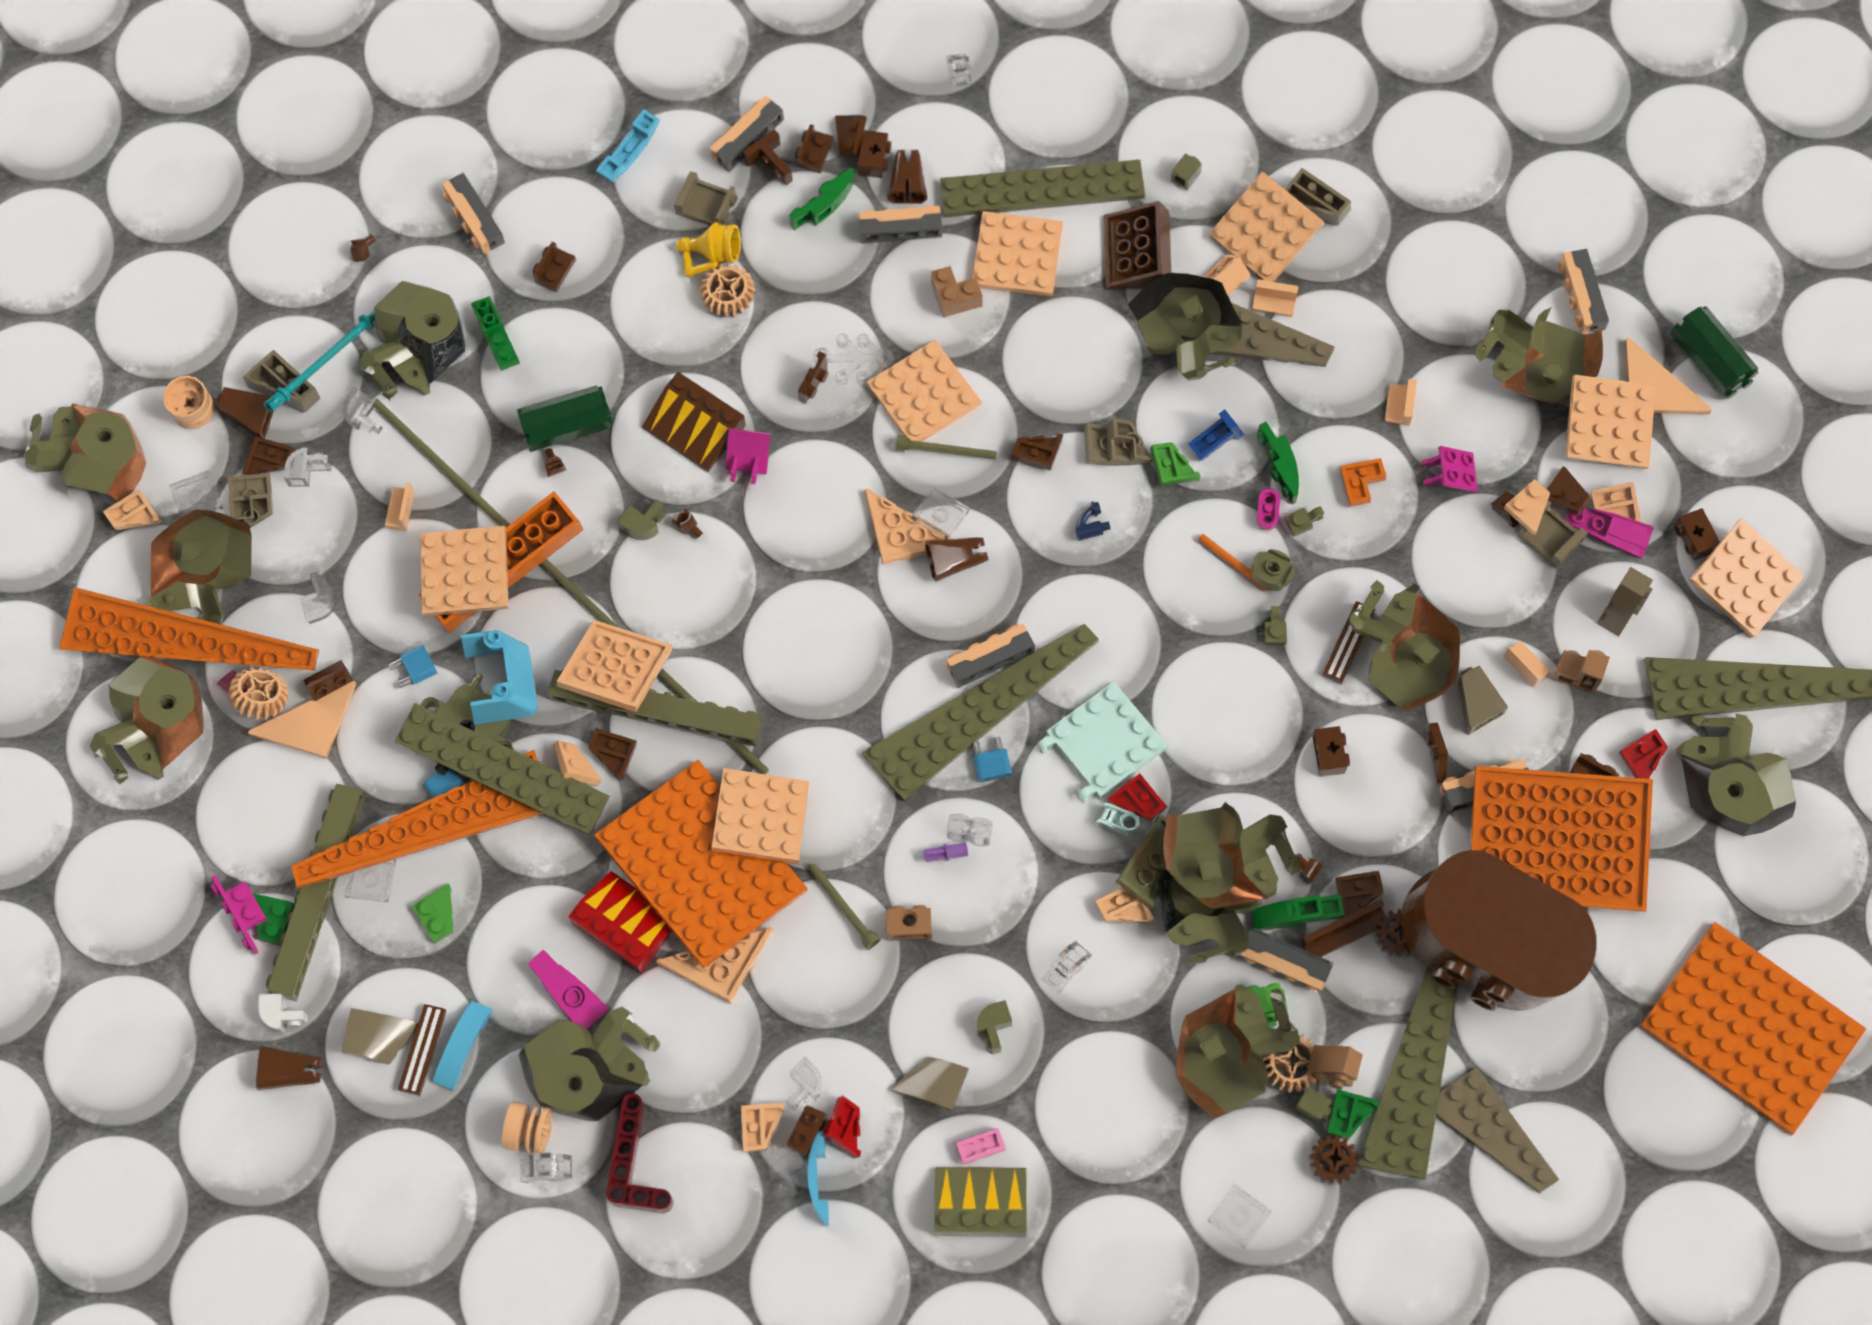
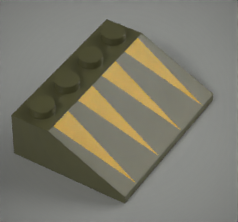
M935 1167V1236L1026 1237V1168Z

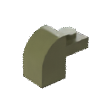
M656 500L644 515L630 506L617 521L619 529L636 540L653 538L659 533L656 523L659 524L665 517L664 504Z
M1006 1000L988 1005L981 1011L977 1019V1035L986 1034V1036H983L987 1049L991 1048L992 1054L1001 1052L997 1030L1012 1026V1019Z

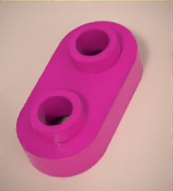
M1265 489L1259 495L1257 524L1263 530H1272L1278 523L1280 495L1274 489ZM1270 499L1272 503L1268 504L1265 500ZM1264 519H1270L1271 522L1266 523Z

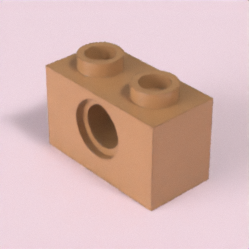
M915 905L909 909H904L903 906H893L891 909H886L888 941L932 939L931 908H926L925 905ZM907 918H912L915 923L912 926H906L903 924V921Z

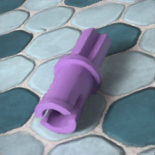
M966 842L948 846L944 844L943 847L924 850L926 862L944 859L949 861L951 858L968 856Z

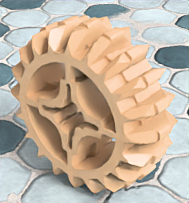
M728 263L724 268L720 264L718 270L712 267V273L706 272V278L701 281L700 296L701 300L704 301V306L706 308L709 307L711 313L716 311L718 316L722 313L726 317H728L729 313L736 316V311L743 313V307L749 308L750 302L754 300L755 284L751 279V275L746 273L744 268L739 270L737 264L731 268ZM719 283V287L715 289L714 293H711L713 287ZM744 287L742 294L737 298L736 294Z
M252 667L249 671L243 669L241 674L237 673L231 681L229 688L230 703L233 704L234 710H239L240 715L246 713L248 719L251 716H255L256 720L260 717L266 720L268 716L274 718L276 713H281L287 704L289 695L287 683H284L283 677H278L277 672L270 673L269 668L266 671L262 670L261 667L258 670Z
M1301 1034L1300 1042L1291 1051H1288V1054L1280 1055L1279 1057L1269 1054L1262 1057L1263 1062L1267 1063L1265 1064L1267 1071H1270L1267 1073V1078H1274L1271 1082L1272 1086L1276 1085L1277 1082L1280 1083V1091L1283 1090L1284 1086H1288V1093L1292 1092L1293 1087H1295L1297 1092H1300L1301 1085L1307 1089L1309 1086L1308 1082L1312 1084L1316 1082L1314 1077L1316 1075L1309 1071L1303 1077L1294 1079L1296 1070L1309 1067L1313 1047H1310L1313 1040L1303 1041L1305 1038L1304 1034ZM1297 1047L1306 1053L1309 1060L1298 1054ZM1291 1055L1294 1059V1062H1297L1295 1063L1292 1071L1291 1066L1289 1065V1063H1287ZM1275 1064H1277V1067L1285 1069L1286 1077L1278 1072Z

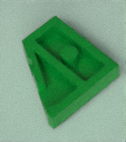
M253 893L267 919L265 922L257 925L259 940L281 946V936L287 931V919L290 912H293L295 904L290 901Z
M1337 1089L1326 1134L1331 1136L1339 1135V1138H1347L1349 1140L1379 1105L1380 1101Z

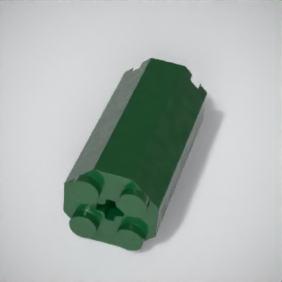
M1707 306L1696 308L1682 318L1684 322L1681 326L1677 323L1673 327L1670 335L1721 396L1730 399L1737 393L1738 389L1741 387L1745 389L1754 382L1752 378L1759 373V368Z
M597 385L517 409L530 452L609 429L611 425H614L602 386L597 387Z

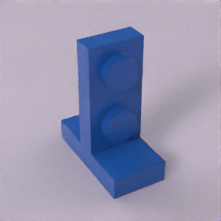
M1226 409L1219 413L1221 419L1188 443L1201 461L1234 436L1240 439L1245 435Z

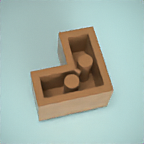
M951 266L931 271V284L943 318L982 307L983 295L977 278L956 283Z
M1564 650L1559 659L1553 680L1594 694L1603 680L1610 656L1605 655V653L1599 650H1589L1585 657L1576 651Z
M1314 1045L1308 1071L1315 1074L1316 1079L1329 1082V1086L1332 1088L1352 1087L1354 1080H1357L1363 1054L1350 1046Z

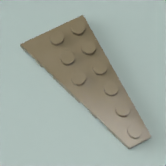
M1232 303L1243 326L1241 339L1233 347L1217 351L1214 354H1233L1236 357L1260 360L1277 359L1279 362L1287 363V361H1294L1304 365L1326 367L1335 346Z
M1477 1067L1440 1092L1436 1116L1483 1152L1497 1160L1503 1167L1516 1174L1523 1182L1538 1193H1541L1559 1180Z

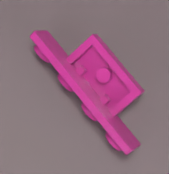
M216 875L212 876L214 884L211 887L216 896H222L224 902L221 905L226 914H232L234 920L231 923L236 932L241 931L244 935V938L241 940L247 951L252 949L254 955L259 953L248 930L265 922L267 919L247 883L243 882L225 892Z

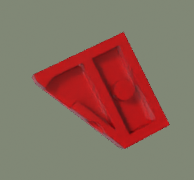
M1654 729L1621 750L1619 754L1635 778L1649 779L1668 746L1657 729Z
M1140 773L1107 798L1109 803L1126 811L1133 812L1149 821L1167 809L1166 804Z
M844 1096L838 1097L822 1135L854 1159L861 1155V1150L857 1148V1137L861 1136L859 1126L860 1107Z

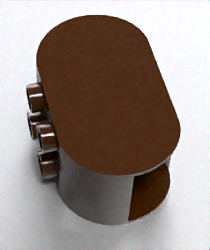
M1463 851L1445 860L1437 869L1422 876L1412 886L1402 906L1401 929L1403 937L1416 959L1423 965L1433 969L1430 977L1438 984L1450 989H1455L1457 983L1473 992L1470 1000L1486 1010L1494 1011L1499 1006L1508 1010L1520 1011L1533 1009L1576 988L1588 975L1595 959L1597 948L1596 931L1590 915L1583 906L1572 898L1484 851Z

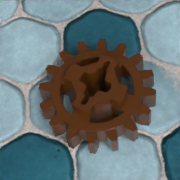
M1398 909L1396 914L1390 910L1388 917L1383 914L1381 917L1383 922H1378L1376 925L1379 930L1375 931V935L1380 936L1376 943L1383 944L1382 951L1390 950L1389 956H1392L1395 952L1398 958H1401L1402 953H1405L1408 957L1411 951L1408 946H1404V937L1402 936L1400 939L1399 934L1396 933L1399 926L1400 934H1403L1401 929V909ZM1394 921L1393 926H1388V928H1385L1389 922Z
M1327 1135L1326 1142L1320 1138L1317 1141L1319 1147L1313 1145L1312 1150L1315 1153L1310 1154L1309 1158L1314 1160V1162L1310 1163L1309 1166L1310 1168H1316L1313 1175L1317 1176L1320 1174L1322 1176L1321 1182L1329 1179V1185H1332L1334 1180H1337V1183L1341 1185L1343 1182L1342 1178L1349 1181L1351 1179L1349 1173L1355 1175L1357 1172L1353 1166L1359 1165V1161L1354 1160L1359 1153L1352 1152L1355 1145L1351 1144L1348 1146L1346 1144L1347 1138L1340 1141L1339 1135H1336L1334 1140H1332L1330 1135ZM1331 1146L1330 1151L1320 1153L1325 1147ZM1342 1148L1348 1156L1344 1155L1340 1149ZM1335 1152L1336 1160L1338 1162L1333 1168L1332 1160L1330 1158ZM1320 1164H1323L1328 1170V1172H1326ZM1341 1167H1348L1343 1173L1337 1174L1338 1169Z

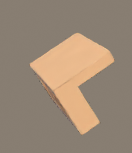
M1228 254L1203 277L1222 282L1229 296L1250 277V274L1239 256Z
M1258 280L1253 311L1292 317L1298 286Z
M1408 379L1406 386L1390 384L1385 415L1386 423L1410 426L1413 416L1416 379Z
M406 483L405 488H392L385 522L387 529L407 531L415 494L411 483Z
M1522 641L1518 642L1514 647L1510 646L1507 648L1504 657L1532 687L1549 675L1550 671Z

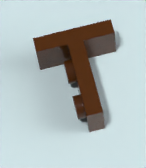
M774 129L743 151L744 162L750 167L761 159L766 167H770L773 170L777 180H782L788 185L793 181L792 171L773 151L781 145L780 134Z

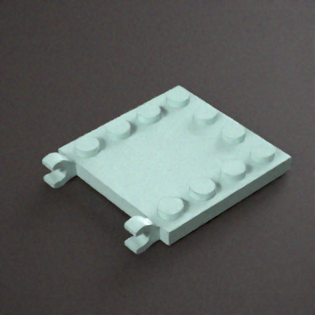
M1115 682L1046 730V734L1049 737L1042 739L1038 746L1044 754L1056 745L1089 786L1080 790V795H1078L1083 802H1086L1095 794L1099 798L1103 797L1168 749V745Z

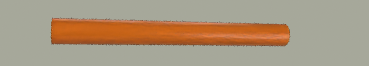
M1204 534L1199 537L1198 541L1263 591L1267 589L1258 582L1253 581L1251 578L1252 571L1214 541Z

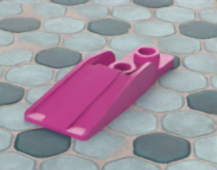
M1585 508L1580 516L1568 512L1565 519L1572 527L1578 529L1582 527L1588 532V535L1639 558L1644 556L1654 527L1598 509H1592L1591 511Z
M542 950L528 963L530 969L542 980L543 986L553 1000L573 1022H578L589 1029L608 1011L609 1008L572 973L562 965H558L545 950Z

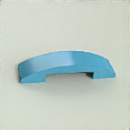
M643 109L632 123L633 129L612 156L607 155L596 172L611 182L617 180L642 153L657 129L660 119Z
M471 1001L448 1041L437 1067L433 1083L454 1091L463 1073L464 1063L480 1030L484 1029L490 1017L491 1008Z
M819 1131L809 1155L808 1186L813 1206L824 1226H829L828 1200H819L817 1159L826 1158L825 1137L822 1136L824 1131Z

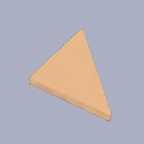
M1630 338L1625 339L1627 381L1656 385L1654 413H1711L1712 409L1633 340Z
M868 488L865 489L882 564L927 555L925 550L926 540L953 539L947 533L925 523L912 513L897 507L896 504L886 498L878 496Z
M352 681L317 701L313 699L249 730L248 734L256 738L327 758L357 683Z
M767 927L763 930L752 932L705 969L701 967L689 951L657 959L656 963L731 1003L773 929Z

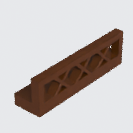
M1380 899L1304 936L1300 944L1304 950L1324 957L1379 930L1376 925L1378 922H1383L1381 917L1383 914L1385 915L1383 911L1385 904Z

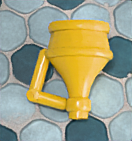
M715 222L702 235L696 238L683 237L676 241L677 251L683 253L684 274L689 278L710 271L712 267L716 269L721 263H735L740 255L741 237L738 226L735 224L727 226ZM697 252L710 262L692 267L690 253Z

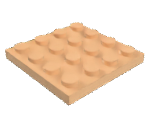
M1262 171L1212 229L1209 235L1230 253L1239 256L1243 263L1264 281L1274 282L1324 225V221Z
M983 211L972 279L977 278L980 288L1053 297L1063 221Z
M936 340L867 381V386L903 435H906V438H910L913 441L923 442L982 405V401Z
M1581 375L1572 376L1565 458L1643 469L1649 468L1656 385Z
M1740 519L1689 581L1747 635L1753 638L1804 575L1747 522Z
M505 526L420 533L423 616L509 609L507 534Z
M593 620L558 678L557 687L637 712L669 657L672 645Z
M723 768L711 851L798 864L809 781Z

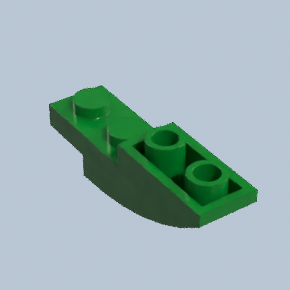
M851 168L847 171H842L833 180L824 182L818 188L819 197L810 199L801 208H795L789 214L792 228L796 230L811 220L816 226L828 218L842 204L855 182L854 170Z
M490 296L471 303L500 370L503 371L520 364Z
M1264 422L1258 427L1257 439L1261 445H1265L1268 450V457L1273 462L1270 472L1273 480L1282 487L1283 496L1294 504L1296 503L1299 490V474L1294 453L1285 435L1277 438L1268 423Z
M1341 894L1296 898L1261 906L1252 911L1254 928L1260 931L1295 927L1301 923L1339 919L1345 916Z

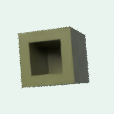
M1185 153L1172 170L1171 181L1188 191L1201 174L1202 163L1196 157Z
M1308 1086L1295 1111L1319 1124L1321 1119L1326 1121L1331 1113L1332 1108L1329 1105L1332 1100Z

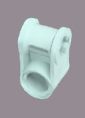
M1110 803L1103 804V813L1096 822L1098 827L1125 837H1134L1138 833L1139 818L1136 814ZM1131 821L1135 824V826L1132 828H1126L1124 826V823Z

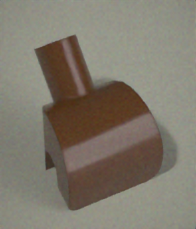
M372 234L365 239L351 240L350 250L353 261L362 262L368 259L370 255L368 246L376 241Z
M547 448L545 450L547 457L545 467L548 477L567 471L562 460L554 454L553 449Z
M686 508L672 520L675 528L683 534L691 532L697 539L703 534L696 526L698 523L692 513L690 514Z
M1298 853L1296 855H1299L1301 865L1298 871L1299 876L1302 875L1311 884L1323 866L1318 861L1312 858L1305 859Z

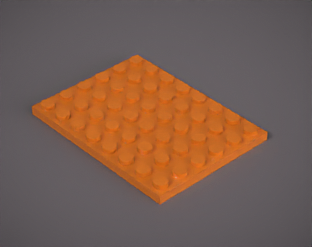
M697 760L594 834V838L701 967L705 969L807 892L808 888L786 862L711 851L720 784L703 764Z
M1475 766L1470 850L1484 851L1496 856L1572 898L1583 907L1646 912L1653 779Z
M1716 922L1710 927L1640 1025L1646 1032L1791 1136L1799 1128L1867 1029Z

